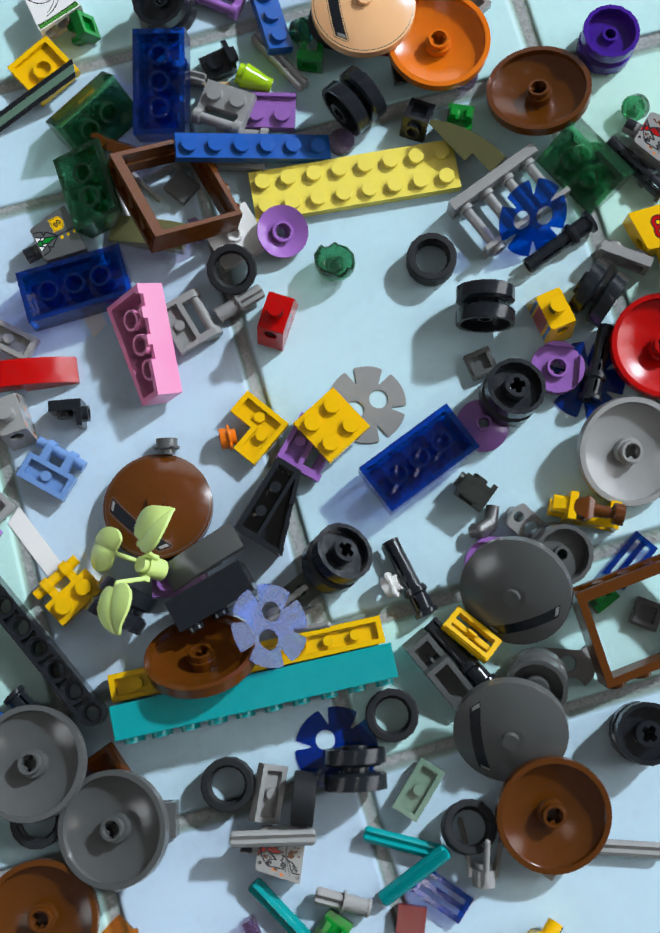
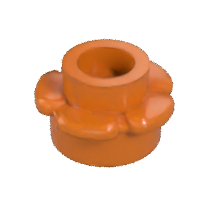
M226 424L225 428L218 429L222 450L230 449L232 451L233 445L237 444L235 428L229 429V425Z

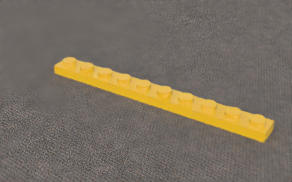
M380 615L332 625L329 628L288 635L281 639L274 638L257 642L259 654L251 672L386 643ZM145 667L107 675L112 703L161 693L149 682Z

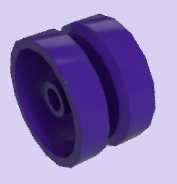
M609 4L596 8L586 18L578 37L576 47L578 58L582 60L589 71L595 74L609 75L617 73L627 65L639 41L640 27L638 20L631 11L622 6Z

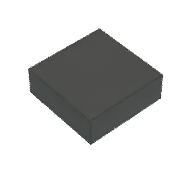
M179 169L163 188L165 192L185 206L201 187L192 177L182 169Z
M488 346L463 357L474 382L487 377L490 371L497 365Z
M636 596L628 623L656 632L660 622V604Z

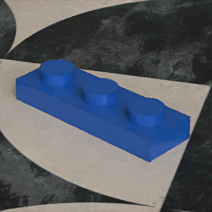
M250 0L267 55L292 53L294 46L279 1Z

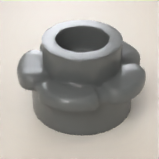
M157 438L156 447H153V449L159 450V455H175V450L180 449V446H178L177 438Z

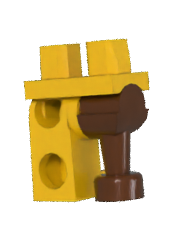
M571 490L566 496L554 494L553 498H550L548 502L547 516L561 518L560 523L569 525L572 523L577 526L615 532L619 529V526L623 525L625 520L626 504L613 500L608 502L607 506L596 504L592 496L587 495L586 497L578 498L580 494L578 491Z

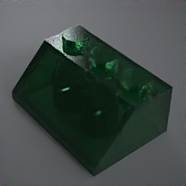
M101 71L45 122L59 140L88 167L106 151L105 149L97 154L88 151V147L98 148L100 145L98 139L91 137L92 133H99L103 137L118 140L144 116L112 74Z
M582 118L577 122L569 121L536 160L563 189L566 186L571 189L569 195L590 215L610 199L635 173Z
M96 137L53 160L75 232L91 239L113 229L123 211L100 140Z

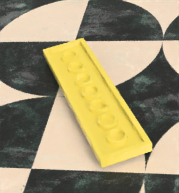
M445 140L248 173L257 222L267 209L276 205L291 206L298 210L303 217L461 191L455 152Z

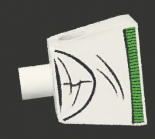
M25 0L42 37L46 35L51 41L68 31L67 25L71 22V13L76 9L84 12L77 0Z

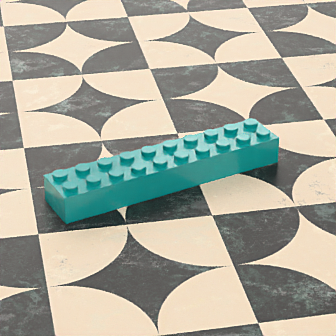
M390 642L250 674L234 687L210 697L180 699L163 694L110 706L109 712L115 741L124 740V745L146 740L145 735L152 733L153 739L173 734V728L180 727L181 732L201 727L200 722L207 720L209 726L228 721V716L236 714L237 719L256 715L255 709L264 708L265 713L281 710L283 708L282 703L292 701L293 706L310 703V697L320 695L321 700L337 697V691L348 688L350 694L366 690L365 684L375 682L376 687L394 684L393 678L399 676Z

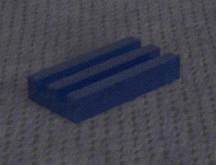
M635 531L603 569L601 574L611 573V570L636 540H639L640 543L619 569L629 566L645 546L648 548V551L639 562L652 557L658 548L638 531Z
M436 871L432 872L430 876L466 900L464 904L426 878L410 889L458 924L474 900L471 895ZM421 884L458 908L459 912L457 914L421 890Z

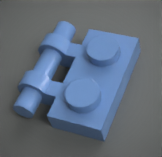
M41 436L36 442V446L43 449L41 454L37 456L29 451L15 475L65 502L78 480L77 477L70 474L71 469L75 467L80 471H84L88 462L81 459L78 453L74 451L68 452L59 447L58 442L52 439L47 440ZM52 456L64 461L60 468L49 462Z

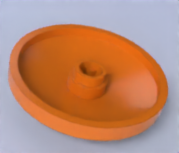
M415 0L414 21L409 34L400 45L388 52L393 67L407 82L425 90L448 91L467 84L481 71L490 50L491 34L484 14L471 0Z

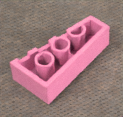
M137 283L106 309L142 406L167 403L182 393L163 287L162 283Z

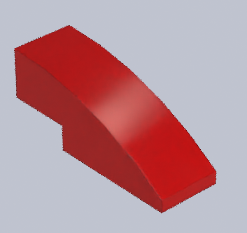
M32 357L0 361V393L21 389L34 391L80 384L76 357Z

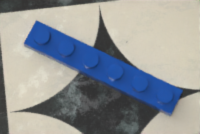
M176 132L173 135L175 162L310 163L331 159L329 135Z

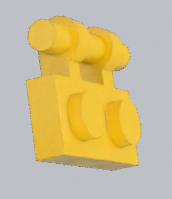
M72 555L66 562L63 560L57 565L58 569L48 578L44 577L39 582L40 586L32 592L38 600L42 599L47 593L53 598L45 607L62 626H66L86 607L91 596H98L102 593L97 587L99 581L87 568L80 574L73 570L80 563L75 555ZM67 576L71 582L59 592L55 586Z

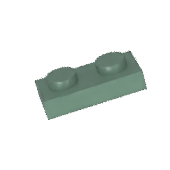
M420 757L391 806L417 822L444 777L445 772Z

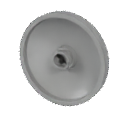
M642 397L616 398L599 406L583 424L576 447L578 468L588 487L602 499L611 502V500L622 502L626 506H639L660 498V404Z

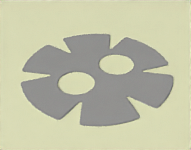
M371 366L357 367L354 369L356 384L344 373L334 382L331 389L334 387L348 403L357 401L364 407L362 418L370 425V429L355 442H379L377 426L390 437L401 425L405 415L391 409V407L405 406V394L400 383L392 375H389L379 384L382 369ZM375 390H382L388 396V402L382 408H375L370 404V394Z

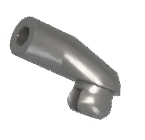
M486 505L484 520L477 524L472 523L469 526V536L480 540L495 532L500 507Z

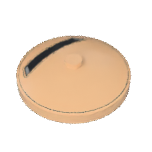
M415 0L311 1L312 19L320 37L334 50L356 58L377 57L392 51L400 45L411 30L416 7Z

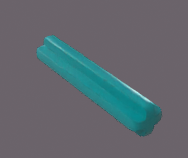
M366 826L363 833V841L366 843L425 857L439 845H442L371 826Z
M443 844L439 845L380 890L378 894L379 899L385 906L392 904L450 860L451 854Z
M258 877L250 884L248 891L288 933H312L261 878Z

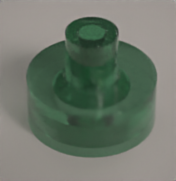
M300 17L290 22L288 31L291 40L296 45L301 46L302 41L308 43L312 41L313 37L308 29V20L306 18Z
M640 93L626 97L621 106L623 116L627 120L630 117L635 121L646 117L650 109L648 99Z

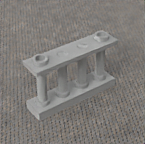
M532 142L448 202L446 212L452 220L458 215L461 217L465 216L487 245L484 246L481 255L484 259L491 254L494 257L505 249L507 242L554 209L556 212L568 202L567 197L571 189L566 186L557 193L534 165L538 149ZM520 170L522 172L526 171L549 199L538 208L514 180V175ZM500 185L502 187L506 186L528 213L527 216L517 223L493 195L494 189ZM479 200L485 201L507 228L505 232L496 238L473 210V204Z

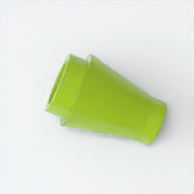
M241 63L234 83L239 84V88L270 92L274 79L268 77L250 63L247 65Z

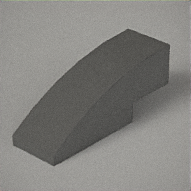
M230 522L168 562L166 578L174 592L245 549Z
M421 628L401 646L456 711L462 698L473 687L431 635Z

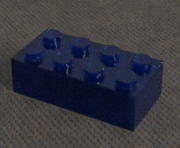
M185 27L132 29L133 135L139 142H163L173 139L174 132L191 133L190 37Z
M119 243L15 273L28 323L36 332L106 312V308L133 287L125 254Z
M446 403L359 467L358 474L389 515L392 516L475 454L480 446Z

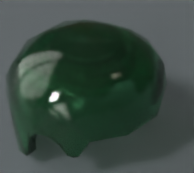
M336 242L326 247L320 245L314 253L317 272L323 279L329 282L345 280L351 276L355 269L354 254L348 247L338 245Z

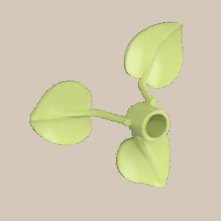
M150 505L141 511L135 523L134 535L139 539L136 546L145 555L138 558L118 552L122 543V535L118 529L110 526L104 527L96 535L95 544L91 551L93 569L98 572L108 571L112 567L116 556L135 563L134 569L141 576L116 580L114 587L107 586L102 591L97 606L98 618L103 627L112 634L121 636L122 625L130 609L132 591L128 584L137 582L149 583L150 579L162 581L168 573L167 561L160 559L159 555L151 551L154 550L162 538L175 508Z

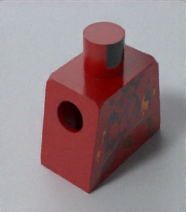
M274 292L268 293L257 325L258 344L283 352L298 308L295 299ZM267 332L273 333L276 336H270Z

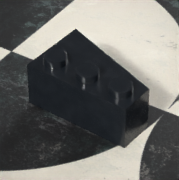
M277 457L233 527L239 533L279 557L283 555L301 470L282 458Z
M237 560L164 602L180 633L188 631L191 635L204 628V622L211 618H214V620L222 618L229 613L228 609L237 604L242 606L254 599V595L261 591L245 563Z

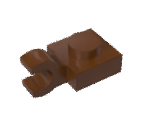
M92 133L91 137L98 139L100 145L98 148L88 147V151L97 154L106 149L114 153L136 148V146L103 137L99 133Z

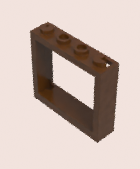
M173 139L110 153L108 159L107 173L151 253L237 231L243 214L239 203H236L231 195L228 184L224 183L215 163L190 162L220 215L162 229L131 173L174 163Z
M660 554L573 587L572 606L598 682L608 689H619L625 686L627 681L635 678L644 679L649 677L652 671L660 669V652L611 671L587 602L660 574Z

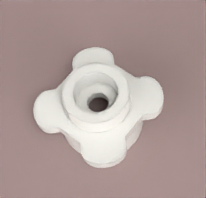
M391 571L384 573L385 576L380 578L379 581L385 595L388 598L402 596L401 590L403 585L398 575H393Z

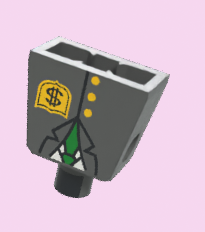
M65 206L59 208L31 228L30 232L36 243L22 250L29 264L44 258L50 269H56L92 257Z

